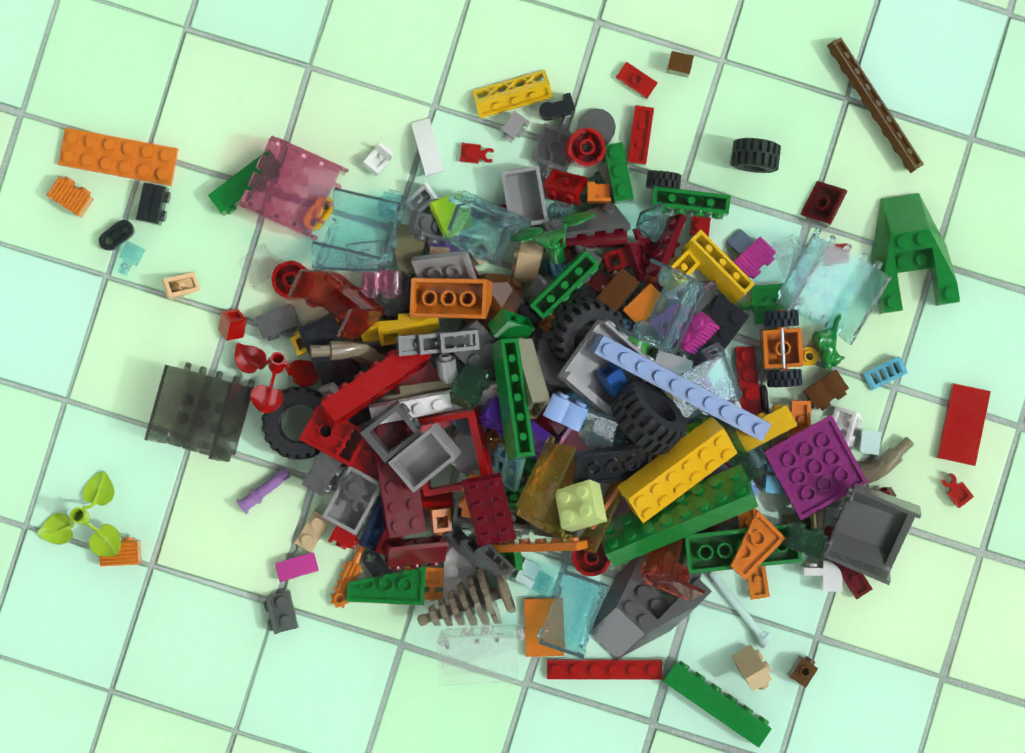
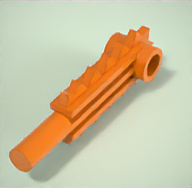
M358 545L352 561H345L346 565L342 566L345 572L339 573L342 579L336 580L339 586L333 587L336 593L330 595L332 597L330 603L334 604L335 608L342 607L344 609L345 604L350 603L346 602L348 582L358 580L356 576L361 575L360 571L363 569L359 563L365 547Z

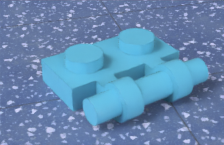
M499 443L493 454L495 458L494 463H492L493 473L501 472L504 487L516 492L520 486L526 459L507 461V453L504 451L505 445Z

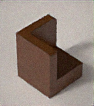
M672 51L666 73L688 78L694 55Z

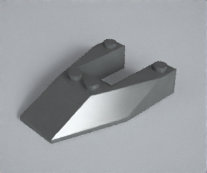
M665 546L632 559L614 578L589 631V634L616 659L670 632L712 592L698 577L692 584L688 583L670 603L652 588L644 578L668 554L669 550Z

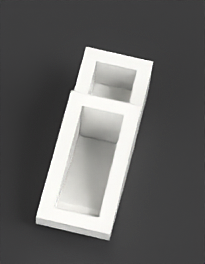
M427 118L411 123L426 177L445 172L430 119Z

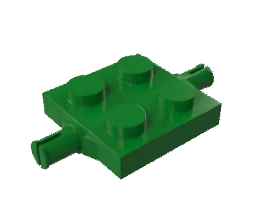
M790 282L760 285L751 288L752 298L750 302L739 303L741 310L752 311L754 324L759 325L764 324V311L794 309V305H805V301H799L805 300V296L793 298Z

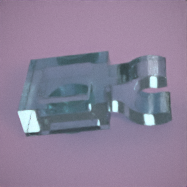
M127 241L119 256L124 261L119 266L117 272L127 276L132 265L138 267L145 249Z

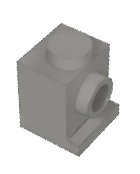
M513 111L501 129L502 137L512 143L516 137L520 138L525 131L523 127L526 126L528 128L530 121L516 111Z

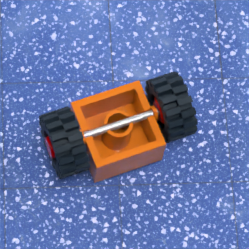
M798 310L764 311V327L777 328L759 329L761 368H780V370L767 371V387L801 386L802 369H788V367H803L801 328L788 327L799 325Z

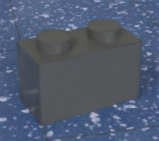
M292 304L255 317L262 339H268V341L280 338L279 334L284 332L287 335L297 331V326L300 325Z

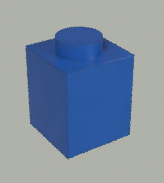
M611 362L595 373L603 391L613 397L619 395L629 384L622 368Z

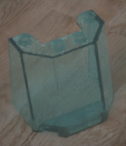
M335 187L333 190V216L322 243L316 241L312 243V269L355 272L385 271L387 264L392 262V250L396 249L398 245L397 232L399 223H402L404 211H401L402 203Z

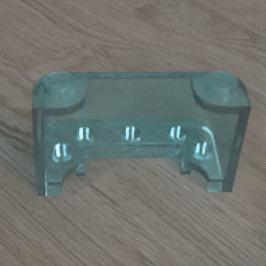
M564 569L563 572L559 571L556 583H559L545 625L539 628L536 638H539V644L584 659L586 643L589 642L595 619L603 602L602 596L607 593L609 584Z

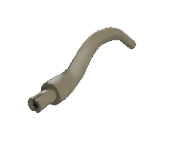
M329 341V345H310L311 358L329 357L330 360L350 358L368 367L377 360L382 362L386 359L385 355L379 353L371 346L361 343Z
M905 437L896 447H889L877 459L858 463L868 483L878 481L890 473L903 461L901 457L914 446V443L908 437ZM827 506L817 511L818 536L824 535V515Z

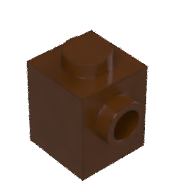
M799 656L787 675L806 688L819 668L814 665L815 661L808 656H805V658Z

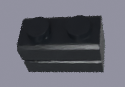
M144 182L136 220L161 226L162 222H165L167 218L165 206L166 203L169 204L171 199L169 188Z

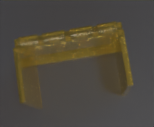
M551 435L547 438L518 499L516 515L529 521V523L552 537H562L563 541H567V538L577 536L566 534L565 529L561 528L555 494L558 489L573 485V461L576 448L567 446L564 443L561 445L554 444L555 437ZM624 480L610 482L603 498L607 522L587 527L579 540H587L588 548L582 549L583 551L596 553L622 497L617 486L623 483Z

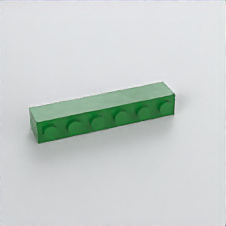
M519 338L500 339L492 343L491 346L507 461L526 459L535 456Z
M674 660L663 676L662 681L759 748L772 730L768 725L769 721L761 715L759 718L753 715L754 711L744 704L742 707L737 704L738 699L728 693L726 696L721 693L722 688L712 682L710 685L705 682L706 677L696 671L694 674L689 671L690 666L680 660L678 663Z

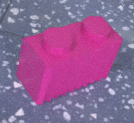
M760 236L733 262L749 278L755 279L761 273L759 269L764 264L768 266L775 260L773 256L776 254V251Z
M699 311L673 339L683 350L695 355V352H698V349H701L703 344H706V341L719 330V326L707 314Z

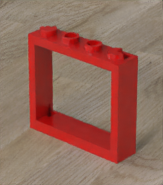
M478 406L416 417L422 426L468 417L481 476L494 474L482 422L478 419L480 414ZM406 425V433L409 435L413 431ZM429 480L420 487V490L424 492L426 497L460 491L463 486L462 482L432 487Z

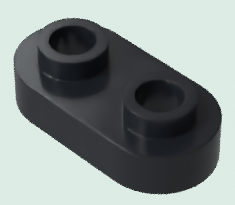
M127 220L118 221L100 235L99 245L107 251L115 250L134 235V225ZM128 227V232L124 234L122 229ZM109 238L113 239V243L111 245L107 244V240Z

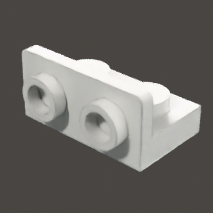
M835 406L833 418L851 450L857 442L856 433L861 428L863 422L862 414Z

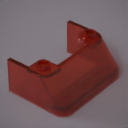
M300 269L287 295L289 298L304 299L305 303L312 308H316V306L323 307L328 312H334L335 317L342 322L336 335L339 338H359L382 317L385 311L383 306L335 271Z
M720 523L699 532L713 531L720 526ZM684 538L646 553L640 573L645 583L687 601L705 594V590L688 583L690 578L689 570L684 565L678 563Z

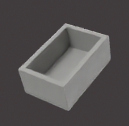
M539 165L502 171L501 178L510 231L544 226V223L549 222Z
M435 422L422 435L396 454L388 464L414 493L455 460L462 451L441 426Z
M349 466L322 517L357 535L375 504L380 490L378 480ZM361 475L367 494L362 495V497L368 502V508H365L364 504L359 502L357 504L359 511H355L353 509L354 498L348 500L342 481Z

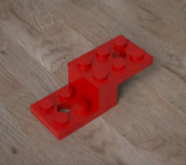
M317 405L299 440L378 480L376 466L372 459L374 455L373 448L360 434L361 427L345 421L335 429H331L330 436L324 437L321 435L320 429L323 426L329 425L319 413L320 406Z

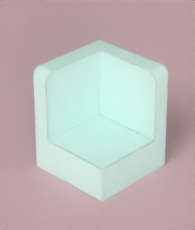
M859 430L858 437L861 438L859 452L879 455L882 432Z
M524 557L523 570L516 572L514 580L532 588L541 566Z

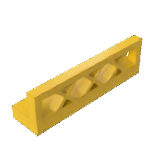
M545 70L472 90L480 119L553 98L550 82ZM542 77H543V79H544V80H541V81H538V82L534 81L535 79L542 78ZM518 84H524L523 86L516 87ZM500 89H506L503 92H497ZM487 94L486 97L478 99L479 95Z

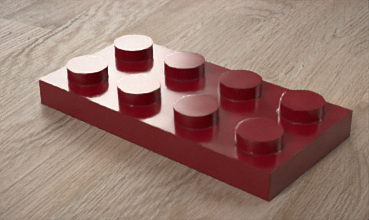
M501 472L463 479L462 486L478 546L517 539Z

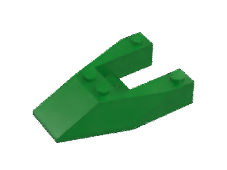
M920 193L882 198L871 253L879 315L903 311L897 273L930 269L936 306L960 302L958 283L947 246Z

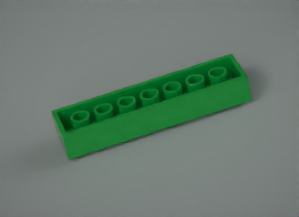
M740 464L698 482L645 523H642L631 510L607 520V522L600 523L598 528L605 555L615 567L759 506L749 477Z

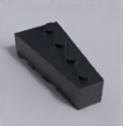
M719 293L716 294L708 316L719 326V330L690 358L693 361L691 371L700 378H705L749 318L747 313Z

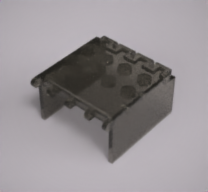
M190 362L185 363L184 369L165 364L144 440L167 443L176 447L182 446L183 449L209 456L208 459L230 462L231 455L236 454L255 381L250 379L247 386L239 384L240 377L237 375L230 382L222 380V371H217L215 377L205 375L207 368L204 366L200 367L199 373L191 371L192 363Z

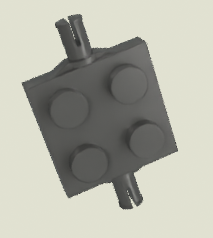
M562 116L559 126L543 124L531 156V160L544 166L541 178H544L545 175V179H547L551 169L564 172L568 170L570 162L565 158L564 146L567 138L572 134L566 129L570 120L569 117L565 121L566 116Z

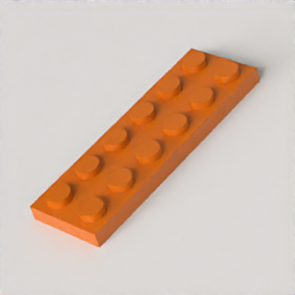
M65 127L58 165L172 187L179 149Z

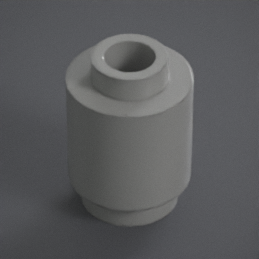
M450 353L439 355L436 359L438 378L445 384L455 382L458 376L455 356Z

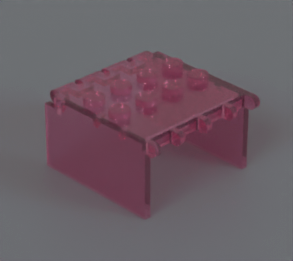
M271 136L264 149L270 155L268 157L262 154L256 166V169L262 171V173H253L248 186L254 190L253 192L245 190L239 206L245 211L309 240L317 241L318 236L312 234L317 222L324 225L325 220L319 218L325 204L333 206L334 203L327 199L333 187L341 188L340 184L335 183L338 175L345 176L349 169L281 138Z

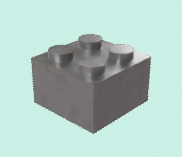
M321 451L302 485L320 496L330 494L336 485L333 481L336 477H340L345 470L344 463Z

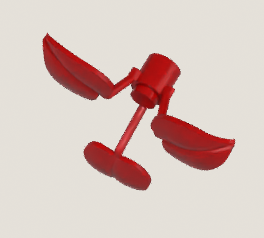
M240 343L236 344L234 359L237 367L242 372L253 374L257 369L262 370L268 364L269 370L272 372L269 387L258 385L251 391L250 400L259 412L272 413L282 405L283 392L280 389L273 388L276 374L281 373L284 367L288 375L292 376L293 382L299 386H312L319 379L312 361L295 360L288 367L286 357L281 352L272 353L267 360L265 352L260 348Z

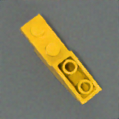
M410 313L398 314V320L360 323L359 330L363 342L380 340L381 346L396 344V336L432 332L440 327L439 319L409 317Z

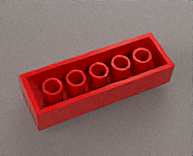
M395 349L390 351L386 355L385 360L382 362L377 360L370 366V370L365 373L361 371L355 375L354 381L349 384L345 382L337 388L339 391L333 395L329 393L321 399L319 413L332 430L427 366L431 355L397 356Z

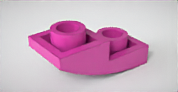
M314 552L274 564L279 583L319 571Z

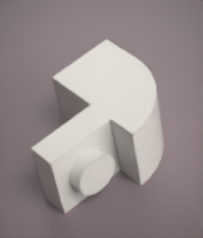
M820 559V567H818V563H806V566H801L802 575L820 576L821 591L842 592V574L834 563Z

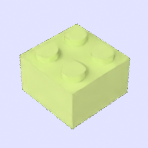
M589 479L554 490L562 529L574 532L607 522L600 483Z

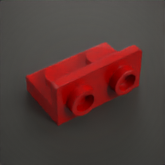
M553 169L543 183L546 197L550 200L579 206L581 204L579 195L588 181L587 177Z

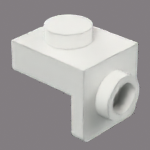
M379 142L375 150L363 161L362 166L377 177L391 162L394 153L388 146Z

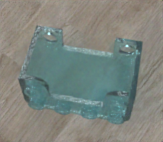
M719 342L701 350L702 354L708 359L707 361L680 374V376L731 403L738 401L743 395L725 350ZM717 350L716 354H709L711 351ZM659 388L679 407L681 414L685 417L687 426L709 415V413Z

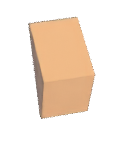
M194 272L162 279L167 298L171 300L200 291Z

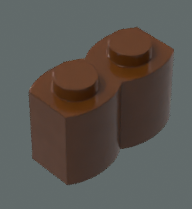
M835 369L802 392L811 401V405L815 410L821 409L823 411L831 406L830 401L834 398L839 400L847 395L845 391L849 387Z

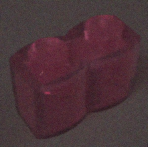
M362 270V294H366V298H377V294H385V298H397V295H401V270Z

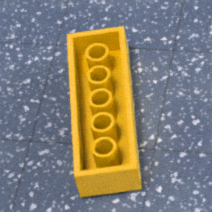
M711 416L683 437L668 453L656 457L617 486L634 514L642 523H645L736 455L737 451L725 429Z

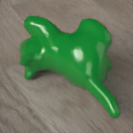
M841 314L837 315L831 328L815 331L812 335L813 345L821 350L820 360L824 369L837 367L845 359V356H841L836 350V332L842 318Z

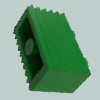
M501 309V312H498L496 317H493V320L488 323L492 336L498 340L520 337L527 339L535 331L530 318Z

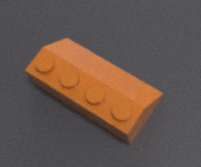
M411 278L409 317L486 319L492 302L493 282L487 279Z

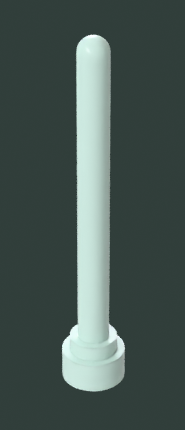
M715 571L711 572L709 577L756 634L757 643L760 647L764 648L774 640L770 633L761 630Z

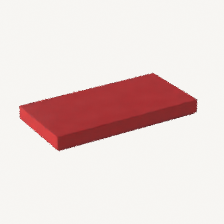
M952 383L937 453L938 459L976 466L991 391Z

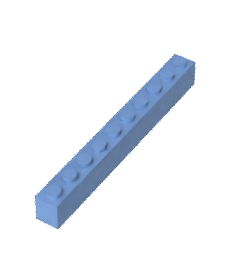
M599 332L589 349L594 354L760 441H763L771 426L769 422Z

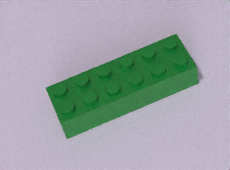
M799 523L772 524L786 539L758 567L803 562ZM748 527L696 532L680 539L684 573L694 574L733 570L730 564Z

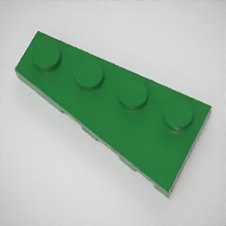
M427 567L348 582L346 602L424 606Z

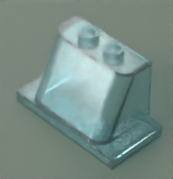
M463 190L451 193L448 201L456 204L443 241L458 247L459 251L468 250L478 260H487L496 264L502 257L514 232L530 228L532 220Z

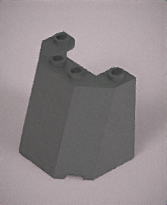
M854 483L852 488H848L845 501L841 500L837 511H840L838 517L832 519L829 527L832 528L829 539H825L821 549L824 551L823 557L890 585L891 569L915 517L920 519L922 516L921 507Z

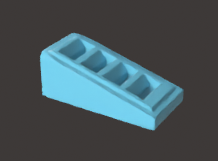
M897 356L862 374L872 391L908 372L900 356ZM893 363H896L900 371L899 373L896 372ZM887 366L889 367V369H890V371H891V373H892V375H893V376H891V377L889 376V374H888V372H887V370H886V368H885V367H887ZM878 370H881L882 374L885 377V380H882L881 376L878 373ZM874 373L878 381L877 384L874 383L870 374Z

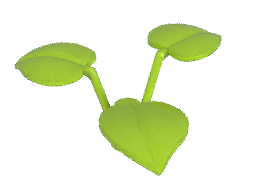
M102 471L93 476L85 485L82 495L86 502L91 503L90 505L72 509L70 518L63 513L53 514L37 531V534L49 543L63 545L73 538L71 528L75 526V523L79 525L86 524L96 532L89 539V547L94 554L102 557L118 555L121 548L119 531L110 524H104L98 530L89 522L90 514L87 509L94 507L95 504L105 506L112 501L115 489L108 474Z

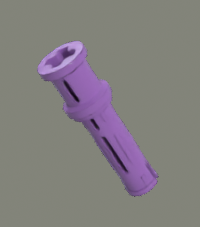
M283 467L256 489H250L246 496L241 500L237 499L236 502L243 512L247 514L249 513L248 510L257 503H262V499L291 476Z

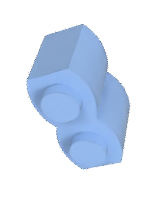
M561 391L553 393L543 416L579 432L589 411V408L586 407L587 404L577 399L575 402L568 399L569 395Z

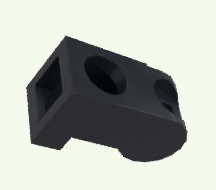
M571 93L563 94V100L542 103L539 108L540 118L544 121H550L562 116L575 114L576 110Z

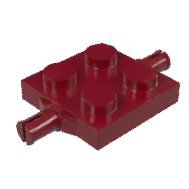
M640 227L632 229L636 241L624 247L636 280L640 282L645 277L646 269L650 265L653 252L658 244L655 237L643 238ZM659 282L651 283L657 290L662 289Z

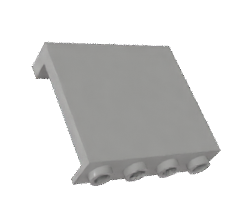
M597 319L557 377L609 422L616 424L611 410L612 402L616 397L603 391L595 374L609 364L610 361L589 350L598 332L654 362L655 360L647 354L644 355L641 352L642 348L635 343H631L625 333L617 331L615 329L616 325L607 319L605 321ZM622 368L628 383L635 380H644Z

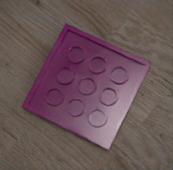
M832 415L822 418L763 451L799 520L845 496L848 488H852L854 483L860 485L868 483Z

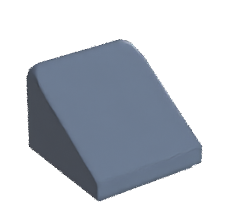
M739 229L726 242L738 255H741L754 243V240Z

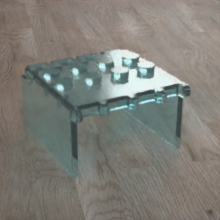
M817 227L778 292L780 296L776 302L788 312L793 308L794 310L797 309L798 313L804 317L809 315V320L821 326L824 325V328H831L837 315L841 314L842 318L836 333L845 342L852 345L892 277L879 270L882 265L881 261H876L874 266L865 262L868 254L864 252L860 258L850 254L852 245L847 244L844 250L833 244L836 236L831 235L827 241L819 237L822 229Z

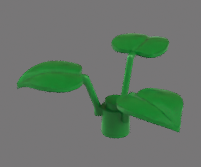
M574 212L562 219V223H564L563 229L543 232L541 227H528L513 235L510 241L523 243L534 240V242L546 248L551 264H561L566 261L564 249L566 248L567 227L579 225L593 216L596 217V215L590 212Z

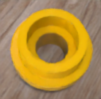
M813 347L804 348L803 364L806 366L816 364L819 359L817 350ZM807 353L812 354L813 357L811 360H808L806 358Z

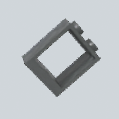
M398 399L360 429V434L384 462L388 461L422 435L421 422L416 417L413 418L409 414L410 410L404 402L400 403ZM397 412L413 432L389 450L372 429Z

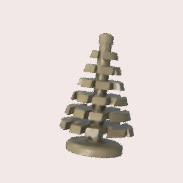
M478 569L477 577L482 594L475 577L471 574L467 577L471 597L465 584L461 581L457 586L461 601L458 602L454 590L447 592L450 605L447 606L444 597L439 598V609L436 610L434 604H432L428 608L430 613L418 615V624L425 626L432 622L434 626H441L439 620L443 619L446 626L449 627L453 626L451 616L454 615L457 624L462 626L465 625L463 611H465L470 625L478 626L474 611L475 607L483 625H490L485 604L494 624H502L496 600L502 599L507 612H516L506 577L500 578L495 576L497 587L492 589L485 570Z

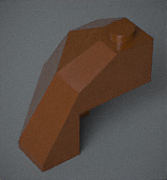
M485 273L476 276L477 279H487L493 282L492 302L487 318L477 319L490 333L491 329L488 323L493 320V317H496V314L501 312V309L517 314L523 297L524 283L507 274ZM464 318V320L467 322V324H469L471 321L474 320V319H465V318Z

